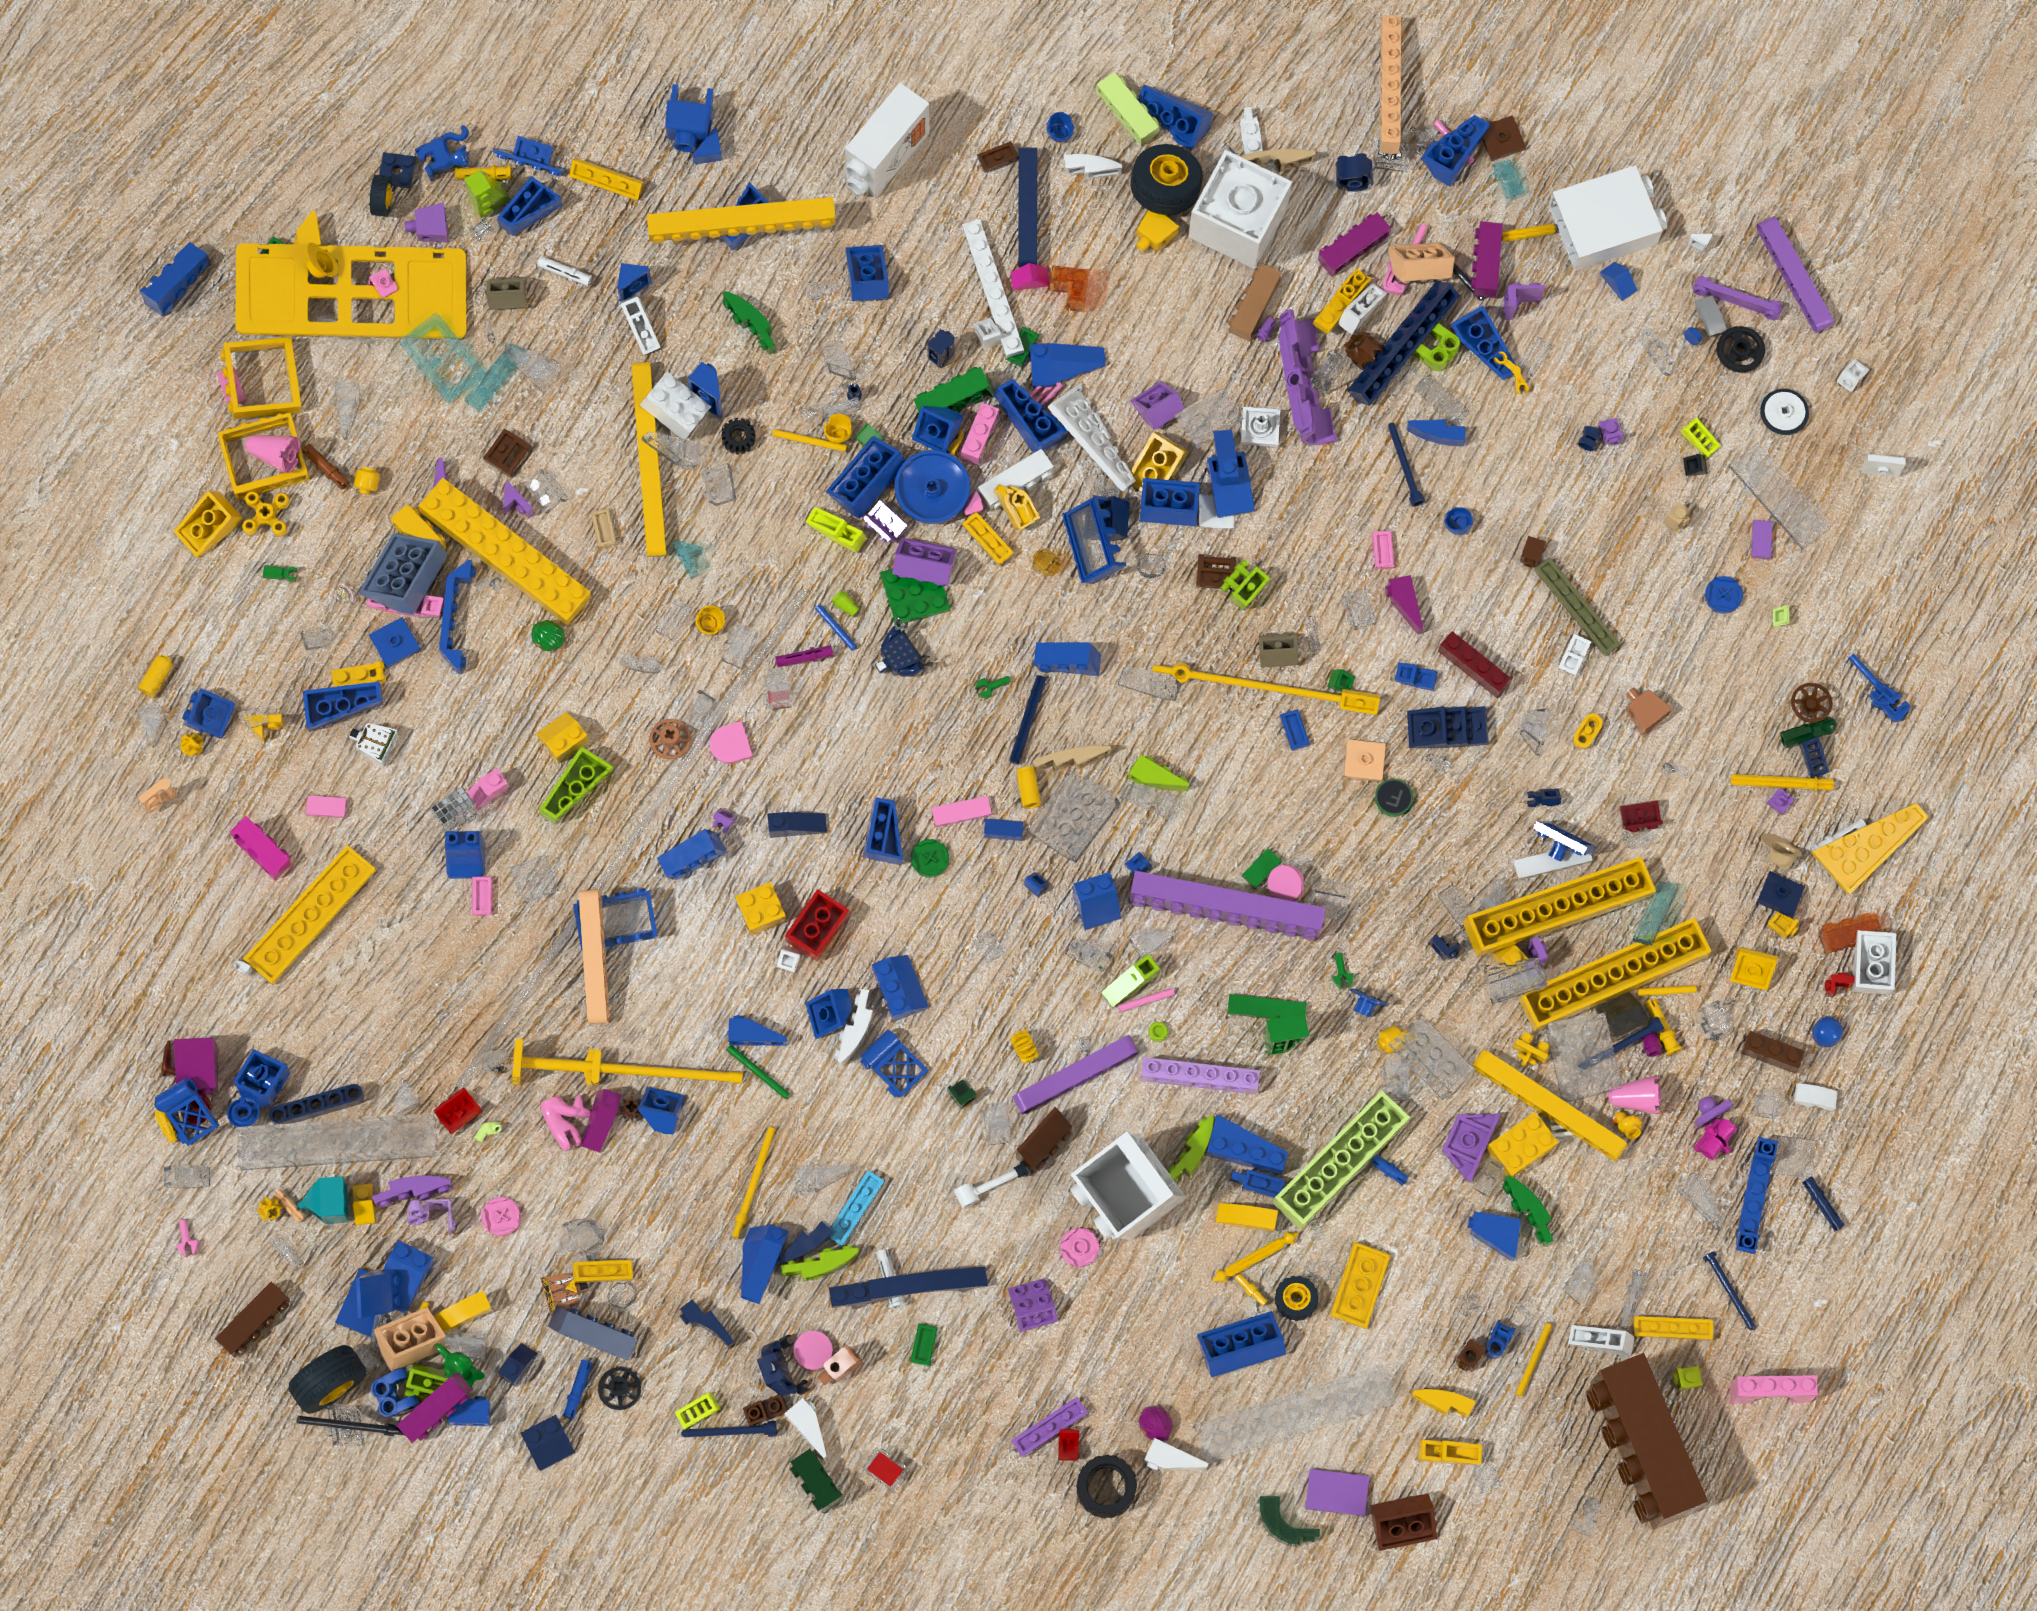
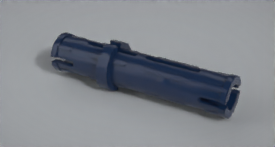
M1813 1176L1803 1181L1802 1184L1809 1192L1812 1202L1815 1201L1834 1232L1845 1226L1825 1196V1191L1821 1190Z

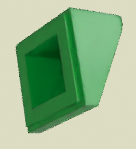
M868 423L856 436V439L863 447L873 436L881 441L884 440Z
M1342 669L1333 670L1327 687L1342 692V689L1351 690L1355 676Z

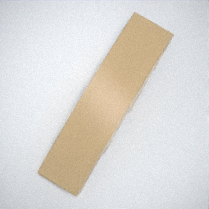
M1274 149L1253 152L1239 157L1265 169L1278 166L1279 171L1282 172L1315 162L1316 153L1315 151L1301 149Z
M1110 745L1066 749L1033 760L1032 767L1035 768V773L1053 765L1055 771L1074 764L1076 770L1110 755L1111 747Z

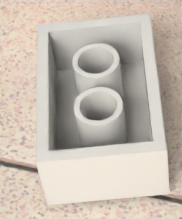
M669 372L663 375L640 404L642 408L683 440L688 437L711 408L708 403Z

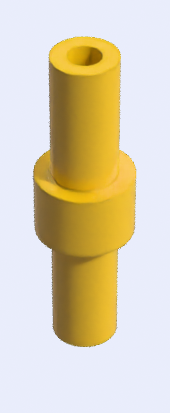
M1239 1274L1235 1280L1245 1289L1244 1292L1248 1296L1253 1297L1262 1306L1266 1305L1268 1300L1257 1291L1258 1288L1253 1283L1250 1284Z

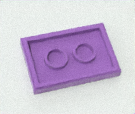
M1310 1469L1305 1509L1365 1517L1369 1476Z

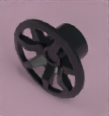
M612 1368L605 1372L599 1381V1397L611 1409H628L640 1397V1380L628 1368ZM624 1371L622 1377H615L613 1372ZM610 1374L611 1380L609 1384H603L604 1379ZM627 1374H631L636 1382L628 1383L626 1380ZM637 1385V1394L634 1397L629 1392V1388ZM602 1388L610 1391L606 1399L602 1395ZM624 1396L633 1400L628 1405L622 1406ZM616 1397L618 1398L619 1406H613L608 1401Z

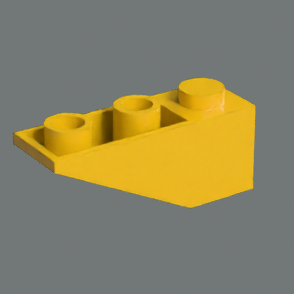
M407 504L390 518L392 525L401 534L439 541L444 550H447L444 537L440 533L436 534L433 531L434 528L429 521H423L420 518L421 514L415 507L411 508Z

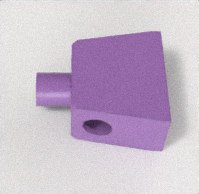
M444 203L417 209L414 211L415 220L405 221L406 233L417 232L418 241L449 242Z

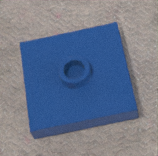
M403 617L369 634L387 668L421 651Z

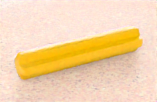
M1550 223L1502 231L1501 240L1502 242L1555 234V225Z

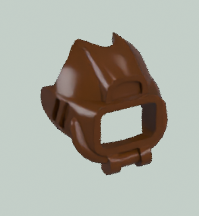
M1361 332L1356 336L1351 335L1350 340L1344 344L1346 356L1350 357L1352 362L1361 370L1365 368L1364 363L1375 361L1374 350L1383 351L1381 342L1367 332ZM1358 339H1361V340L1358 342V344L1352 349L1353 344H1354Z

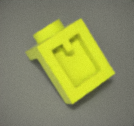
M1699 1366L1682 1369L1680 1367L1675 1370L1673 1382L1674 1385L1678 1386V1390L1701 1387L1703 1385Z

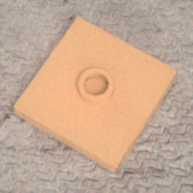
M1347 740L1344 778L1382 782L1386 744Z

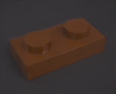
M1009 141L977 154V159L984 173L1018 160V155L1012 142Z

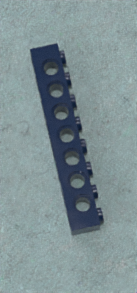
M1436 281L1382 346L1383 351H1378L1374 356L1375 361L1369 362L1347 389L1357 403L1370 406L1460 297L1451 283Z

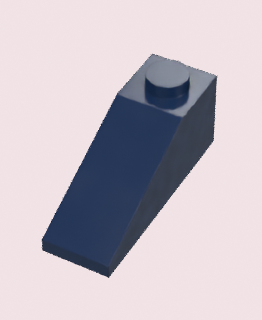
M801 812L767 813L770 838L827 833L825 814Z

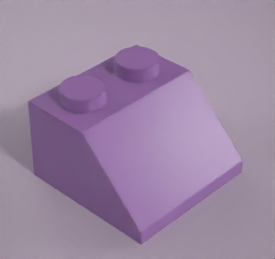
M1162 381L1130 400L1145 423L1154 430L1163 427L1166 422L1177 418L1185 411L1178 393Z

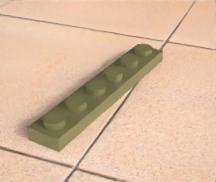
M1550 557L1535 567L1534 571L1604 657L1620 646L1619 641Z

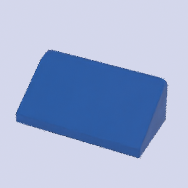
M985 819L984 838L1022 841L1024 822Z

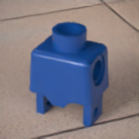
M673 84L671 98L667 100L666 137L669 140H674L673 147L676 150L693 152L695 151L696 143L701 144L711 131L714 118L712 106L714 99L713 89H707L705 104L678 101L679 87L678 84Z

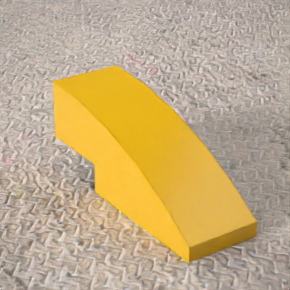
M1219 1203L1215 1223L1274 1233L1278 1210Z
M484 1290L451 1305L433 1317L442 1331L447 1333L474 1321L475 1318L492 1311V1308Z
M1414 1390L1411 1395L1412 1398L1445 1416L1450 1409L1467 1418L1476 1401L1463 1395L1443 1390Z
M1424 1439L1419 1441L1418 1461L1481 1465L1482 1445Z

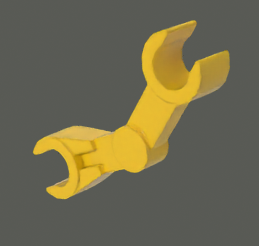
M1498 352L1503 356V361H1499L1497 358H1494V361L1497 364H1503L1514 374L1516 393L1521 394L1519 390L1520 385H1523L1525 392H1528L1529 387L1521 376L1520 367L1508 360L1506 353Z

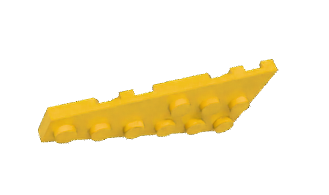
M1913 803L1811 851V853L1845 893L1851 894L1929 817L1917 803Z

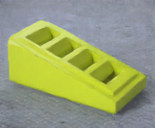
M1697 417L1680 430L1682 435L1706 458L1721 446ZM1695 427L1696 429L1693 432H1691L1690 429ZM1700 432L1701 435L1696 438L1695 435ZM1705 437L1707 440L1701 444L1700 441ZM1711 443L1712 446L1707 450L1705 447Z
M708 1392L677 1410L675 1414L685 1430L721 1410L712 1392ZM705 1400H708L712 1409L709 1410ZM698 1404H701L705 1413L702 1414L700 1408L698 1407ZM692 1407L694 1408V1410H695V1412H696V1414H697V1416H698V1417H696V1418L694 1417V1415H693V1413H692V1411H691V1408H692ZM683 1412H687L689 1418L691 1419L690 1422L687 1421Z

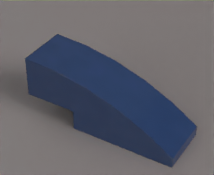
M821 1221L811 1234L807 1231H802L778 1262L794 1261L810 1254L826 1243L837 1231L826 1221Z

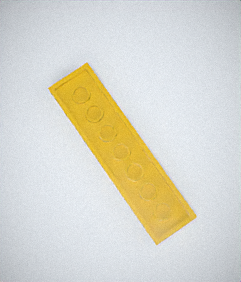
M346 845L249 951L243 960L273 985L377 871L376 868Z

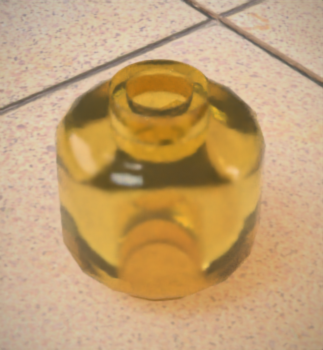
M1048 548L1038 550L1033 555V567L1043 576H1053L1061 567L1060 558Z

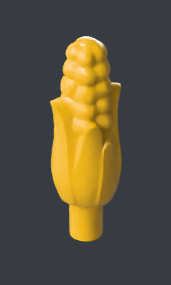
M156 1109L155 1119L161 1128L162 1134L166 1136L169 1142H176V1128L165 1113Z

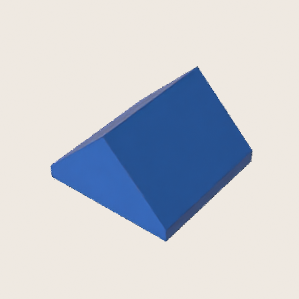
M621 263L617 286L620 303L652 283L648 266Z

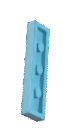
M870 1171L866 1172L831 1226L837 1231L830 1238L831 1241L843 1247L883 1185V1179Z

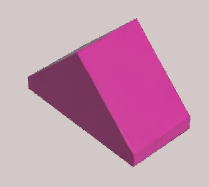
M1028 263L1011 272L1013 291L1050 286L1047 267Z

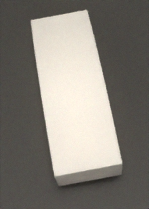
M1069 154L1063 157L1066 176L1084 173L1085 180L1122 174V164L1107 158L1088 154Z

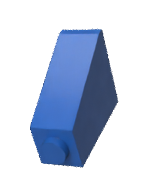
M1474 1211L1472 1217L1469 1216L1467 1228H1471L1470 1235L1508 1260L1514 1261L1516 1258L1521 1219Z

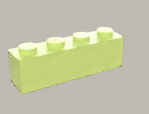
M1113 72L1097 83L1096 92L1140 146L1158 135V121L1155 117H1151L1148 114L1146 106L1143 103H1139L1133 90H1129L1126 87V83L1121 76H1117Z

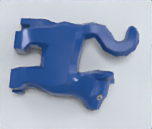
M465 125L461 126L462 133L460 135L448 132L441 137L434 138L430 143H425L415 149L421 163L425 162L429 156H432L435 160L425 167L430 181L435 180L436 174L448 172L456 166L465 168L469 165V152L466 151V145H463L453 154H450L447 146L449 139L458 142L464 141L468 137L469 130Z

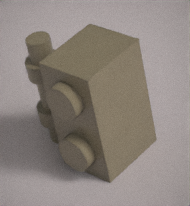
M513 276V278L496 277V279H489L486 288L489 310L527 308V278Z
M1283 632V634L1278 635L1266 633V635L1259 636L1260 667L1299 665L1297 633L1289 634V632Z

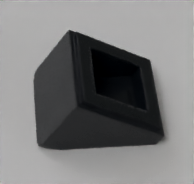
M1701 453L1683 458L1686 476L1708 474L1706 457Z

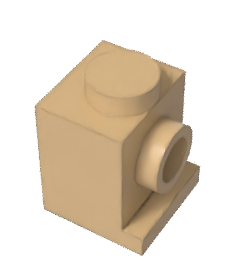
M1678 501L1668 513L1664 523L1680 533L1691 519L1688 517L1690 509Z

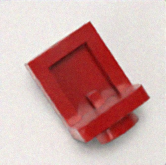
M1839 972L1837 975L1831 974L1828 980H1825V991L1828 992V997H1832L1835 994V987L1851 988L1854 984V976L1846 972Z
M1070 1428L1060 1429L1058 1460L1078 1461L1079 1430Z

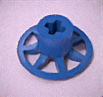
M1353 988L1349 989L1359 997L1353 1010L1371 1018L1377 1004L1389 1006L1388 1003L1379 998L1376 1000V997L1372 995L1366 996L1365 992Z

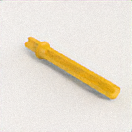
M1732 774L1730 777L1731 785L1812 789L1814 792L1816 790H1834V779H1819L1817 776H1814V778Z

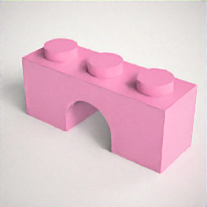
M981 403L961 450V460L979 465L985 451L987 439L990 433L993 432L999 418L998 408Z

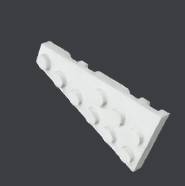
M1079 384L1052 402L1048 409L1123 492L1136 480L1127 464L1121 461L1117 455L1119 453L1117 447L1112 446L1109 439L1111 437L1098 414L1091 410L1089 406L1091 402L1083 396L1081 392L1083 388Z

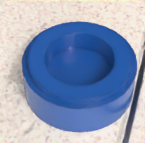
M1688 327L1684 332V337L1690 344L1698 345L1702 341V335L1696 328Z

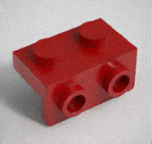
M462 1088L445 1102L441 1103L433 1112L452 1135L480 1114L482 1109L470 1096L466 1088Z

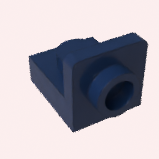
M1437 934L1429 942V945L1443 961L1447 958L1451 960L1459 953L1460 944L1458 942L1449 949L1447 941L1443 937L1440 938Z

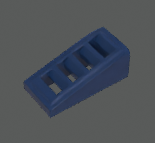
M1819 736L1798 743L1810 778L1829 772ZM1815 745V748L1808 750V746ZM1817 751L1818 755L1810 757V753ZM1815 759H1820V762H1817L1815 764L1811 763V761ZM1822 765L1823 769L1814 772L1813 768Z

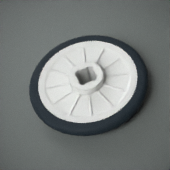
M1777 389L1770 392L1763 399L1760 414L1763 423L1768 429L1777 434L1791 435L1800 431L1806 425L1809 418V408L1805 399L1796 391ZM1782 410H1787V413L1783 414Z

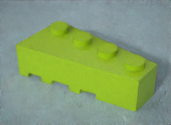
M581 746L539 809V815L556 824L611 774L614 767Z

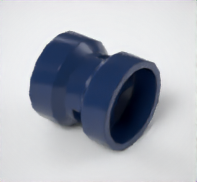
M1584 426L1583 436L1579 438L1577 444L1584 450L1595 451L1596 441L1599 440L1601 431L1592 426Z

